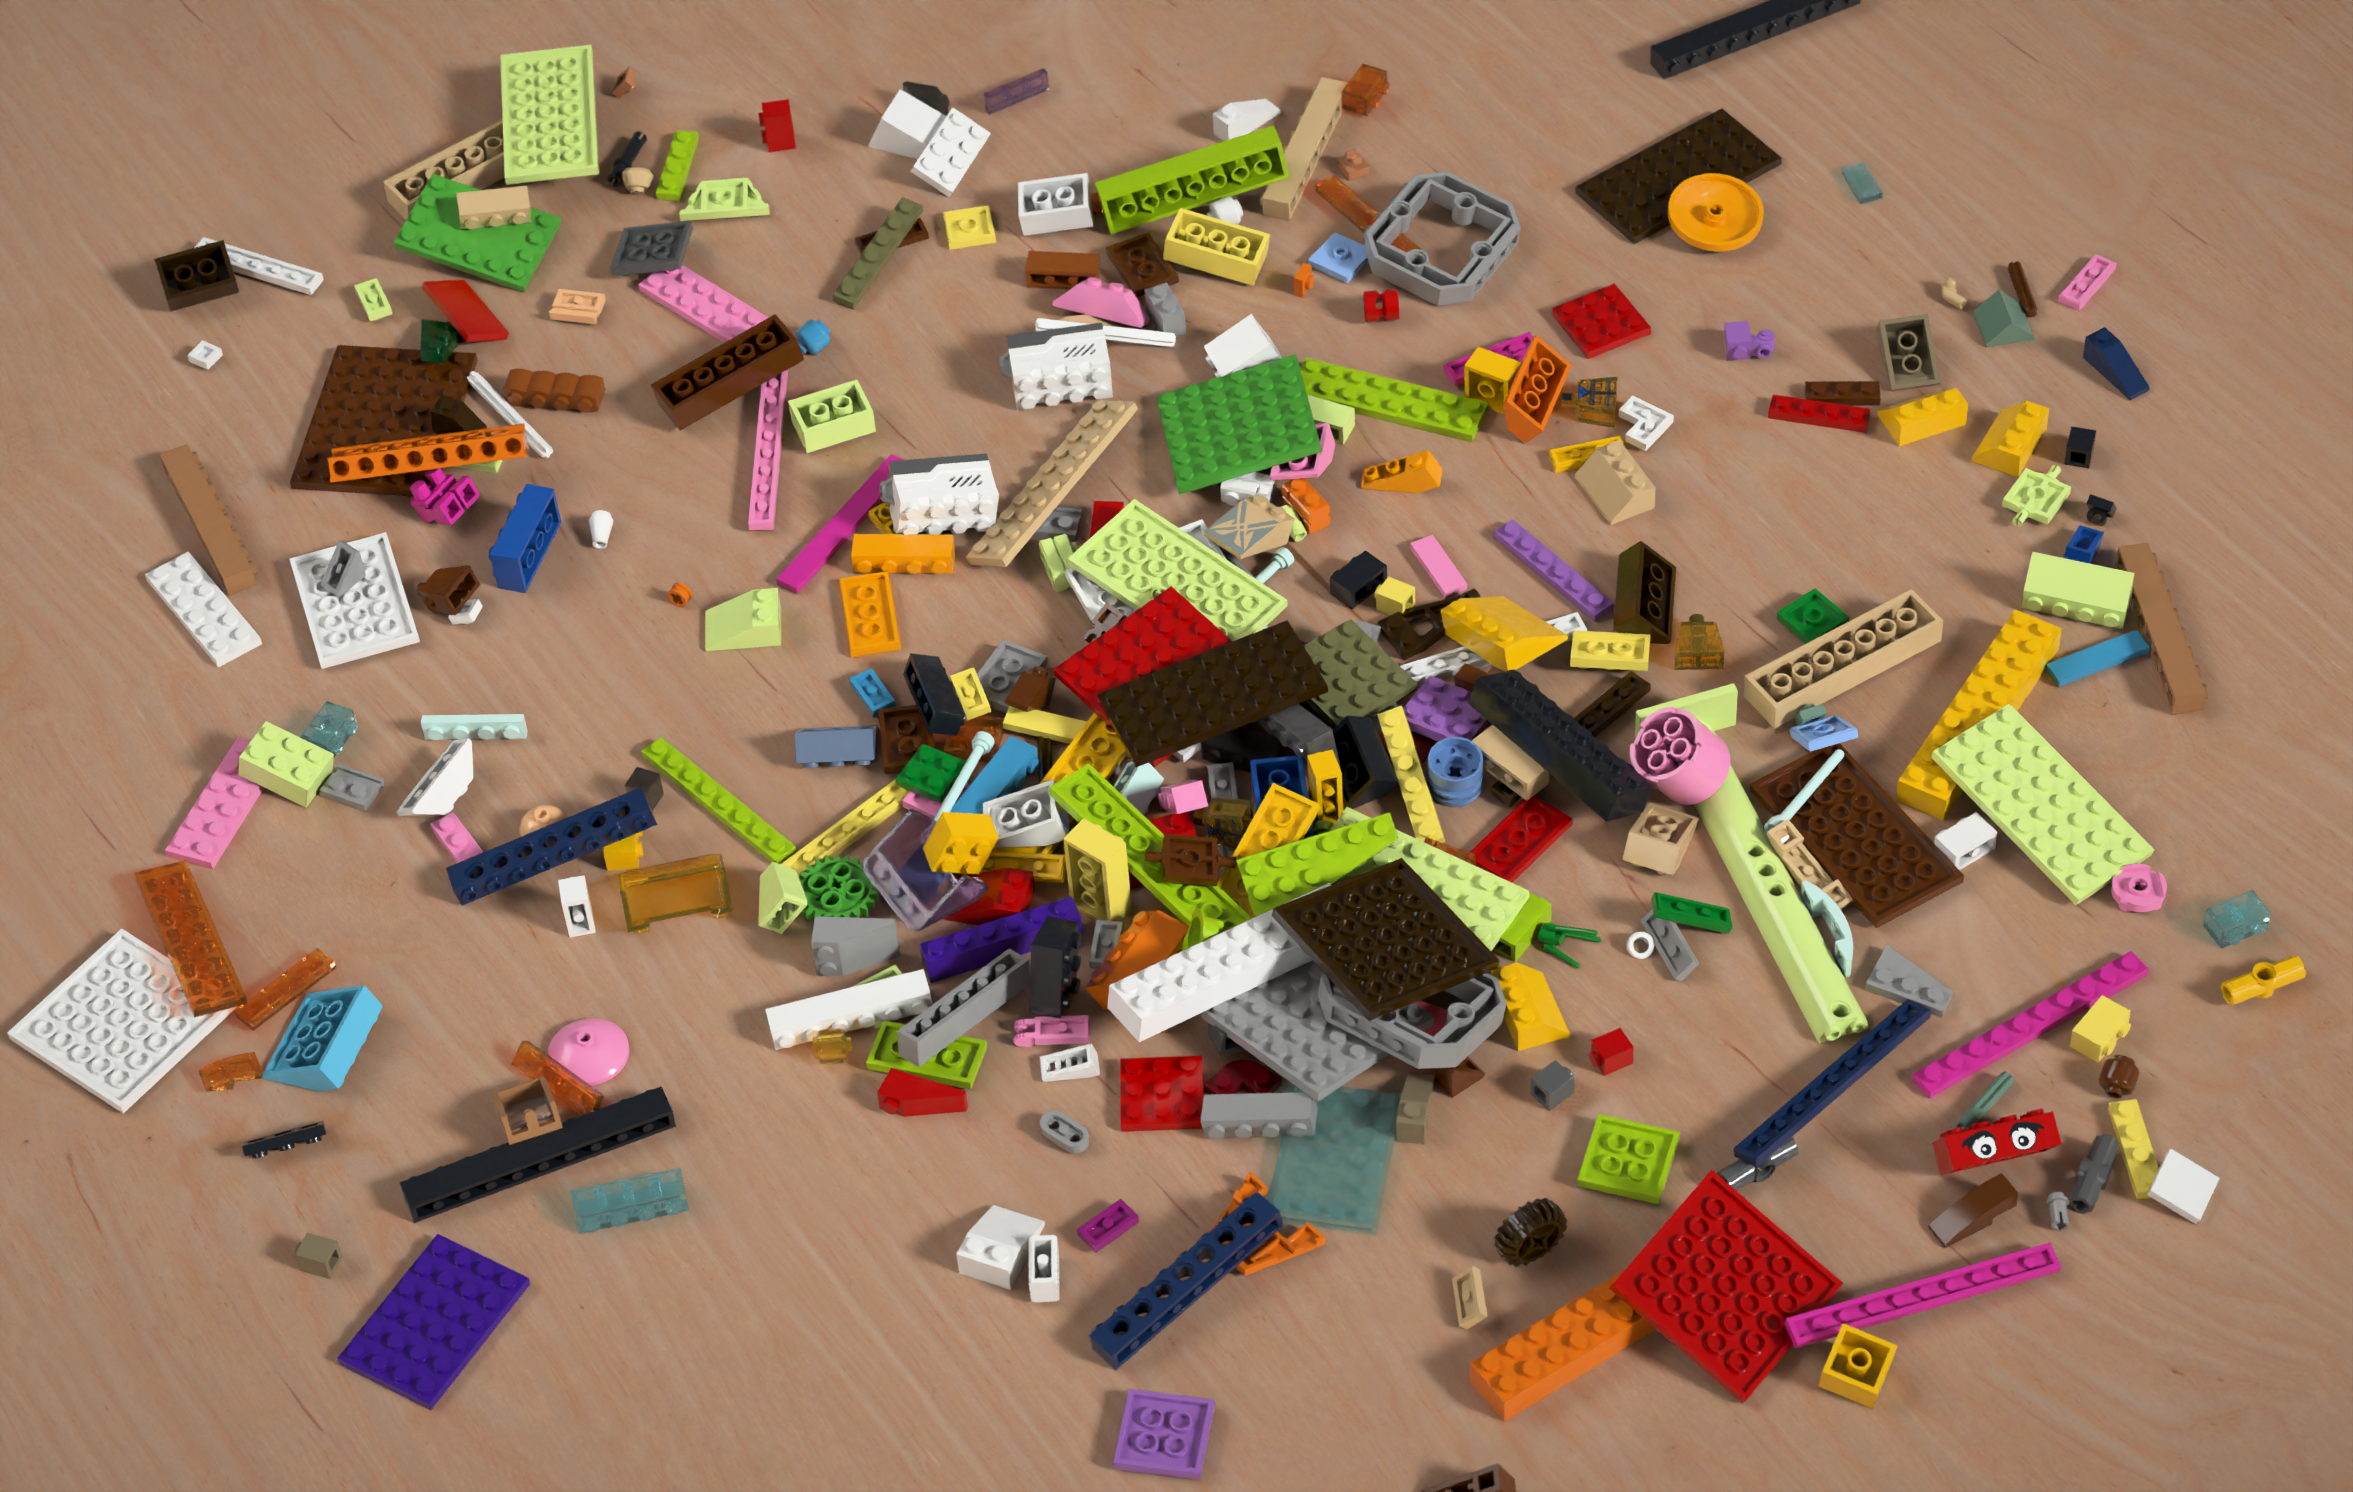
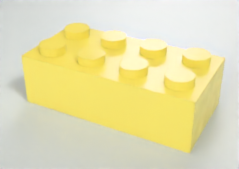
M1180 208L1165 239L1163 259L1253 286L1268 253L1270 234Z
M1083 818L1063 838L1069 896L1073 898L1078 911L1095 921H1122L1132 911L1126 842L1119 836L1112 835L1103 830L1098 824L1091 823Z

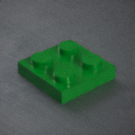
M1816 588L1779 610L1776 615V619L1805 644L1849 622L1850 619L1848 615Z
M922 744L897 776L896 785L941 804L947 797L966 761Z

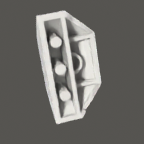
M469 738L453 740L448 749L440 755L403 801L396 813L399 816L418 817L444 816L454 808L453 804L458 797L468 790L467 786L473 779L472 741Z

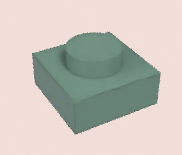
M1808 704L1799 709L1794 722L1796 726L1824 718L1827 712L1823 704L1818 706Z

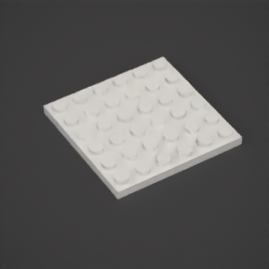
M120 929L8 1031L7 1034L11 1041L124 1114L236 1009L237 1004L233 998L130 933Z

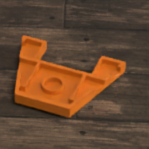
M1250 1172L1244 1179L1245 1183L1241 1189L1237 1190L1233 1195V1201L1227 1210H1223L1211 1230L1218 1225L1224 1216L1230 1215L1235 1211L1245 1198L1251 1197L1256 1192L1260 1193L1263 1197L1267 1195L1268 1186ZM1309 1222L1288 1238H1285L1277 1231L1235 1268L1244 1276L1250 1275L1326 1244V1237ZM1247 1223L1243 1226H1250L1252 1223ZM1226 1241L1222 1244H1228L1232 1241Z

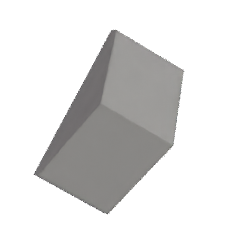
M339 540L320 585L336 596H342L363 579L366 574L360 552L344 541Z

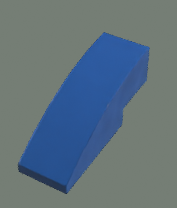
M2080 525L2066 546L2063 558L2092 564L2104 532Z

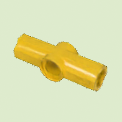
M2293 955L2272 964L2261 962L2256 964L2251 972L2222 982L2223 998L2227 1004L2232 1005L2253 997L2268 998L2273 994L2274 989L2305 978L2306 971L2299 956L2295 957Z

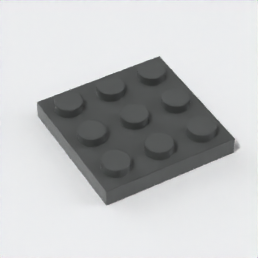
M691 221L624 228L610 268L612 275L629 276L638 273L650 274L656 271L681 269L693 231Z

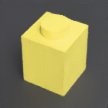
M1388 576L1384 583L1378 585L1375 590L1376 610L1392 615L1396 612L1403 613L1406 609L1413 608L1415 605V587Z

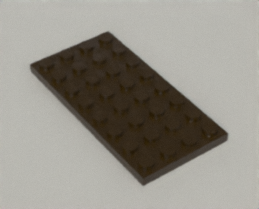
M1721 108L1577 185L1575 193L1628 240L1636 244L1670 225L1668 219L1670 197L1675 188L1686 179L1696 175L1716 173L1732 176L1748 183L1781 165L1782 157Z
M1286 620L1097 694V697L1135 767H1139L1328 692V686L1290 623Z

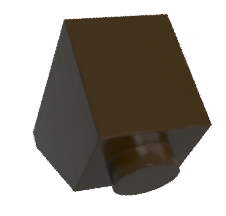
M441 395L431 410L432 431L439 434L487 428V425L464 402Z

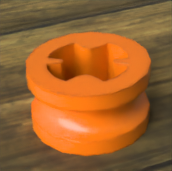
M679 582L674 583L672 589L667 593L670 602L678 607H685L693 596L691 589Z

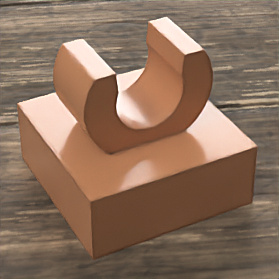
M1355 148L1346 151V157L1338 160L1339 168L1349 181L1370 173L1369 164L1359 152L1356 153Z

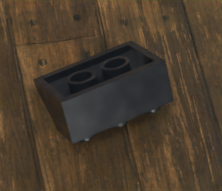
M1347 715L1333 730V736L1342 772L1343 805L1345 808L1354 809L1384 797L1399 780L1371 717Z

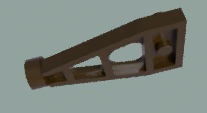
M1473 588L1460 596L1406 609L1403 613L1396 612L1378 621L1377 626H1381L1382 635L1403 660H1407L1427 650L1445 635L1443 622L1434 613L1441 611V609L1460 598H1478L1481 596ZM1418 619H1428L1433 628L1424 635H1418L1409 624Z

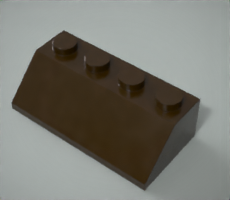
M1642 541L1619 554L1613 629L1617 633L1649 634L1650 643L1669 644L1672 636L1676 566Z

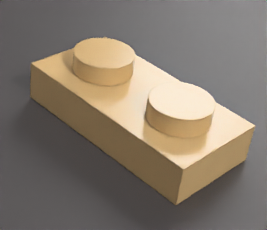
M1470 1266L1452 1278L1458 1323L1460 1327L1466 1330L1487 1317L1481 1272L1475 1266Z

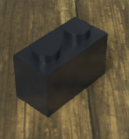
M1366 550L1330 576V594L1350 609L1355 608L1372 595L1378 585H1382L1387 579V565Z

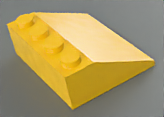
M1504 596L1460 598L1441 609L1445 635L1502 671L1516 670L1568 640V635Z

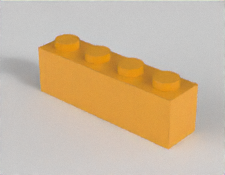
M854 534L851 552L853 573L889 571V574H953L955 559L953 535Z

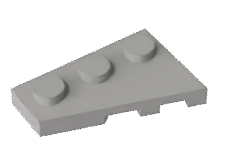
M1886 945L1865 987L1867 991L1900 1003H1904L1909 999L1930 1009V1014L1941 1018L1953 996V991L1889 945Z

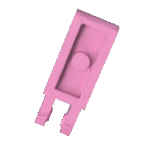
M1088 1015L1061 1016V1018L1050 1016L1035 1017V1019H1018V1021L1014 1022V1029L1019 1032L1014 1036V1045L1019 1047H1031L1034 1044L1090 1043V1016Z

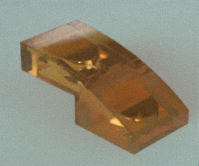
M250 1052L211 1063L201 1068L199 1075L206 1092L231 1090L234 1087V1082L261 1079L262 1069L255 1052Z

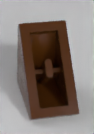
M1466 1057L1457 1067L1435 1068V1081L1452 1098L1485 1076V1073L1469 1057Z

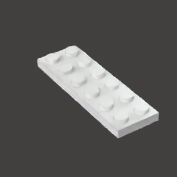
M189 551L145 574L148 583L217 667L262 644L260 636Z

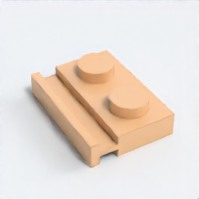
M559 289L552 304L553 308L549 311L550 319L596 325V319L600 316L606 301L605 295Z

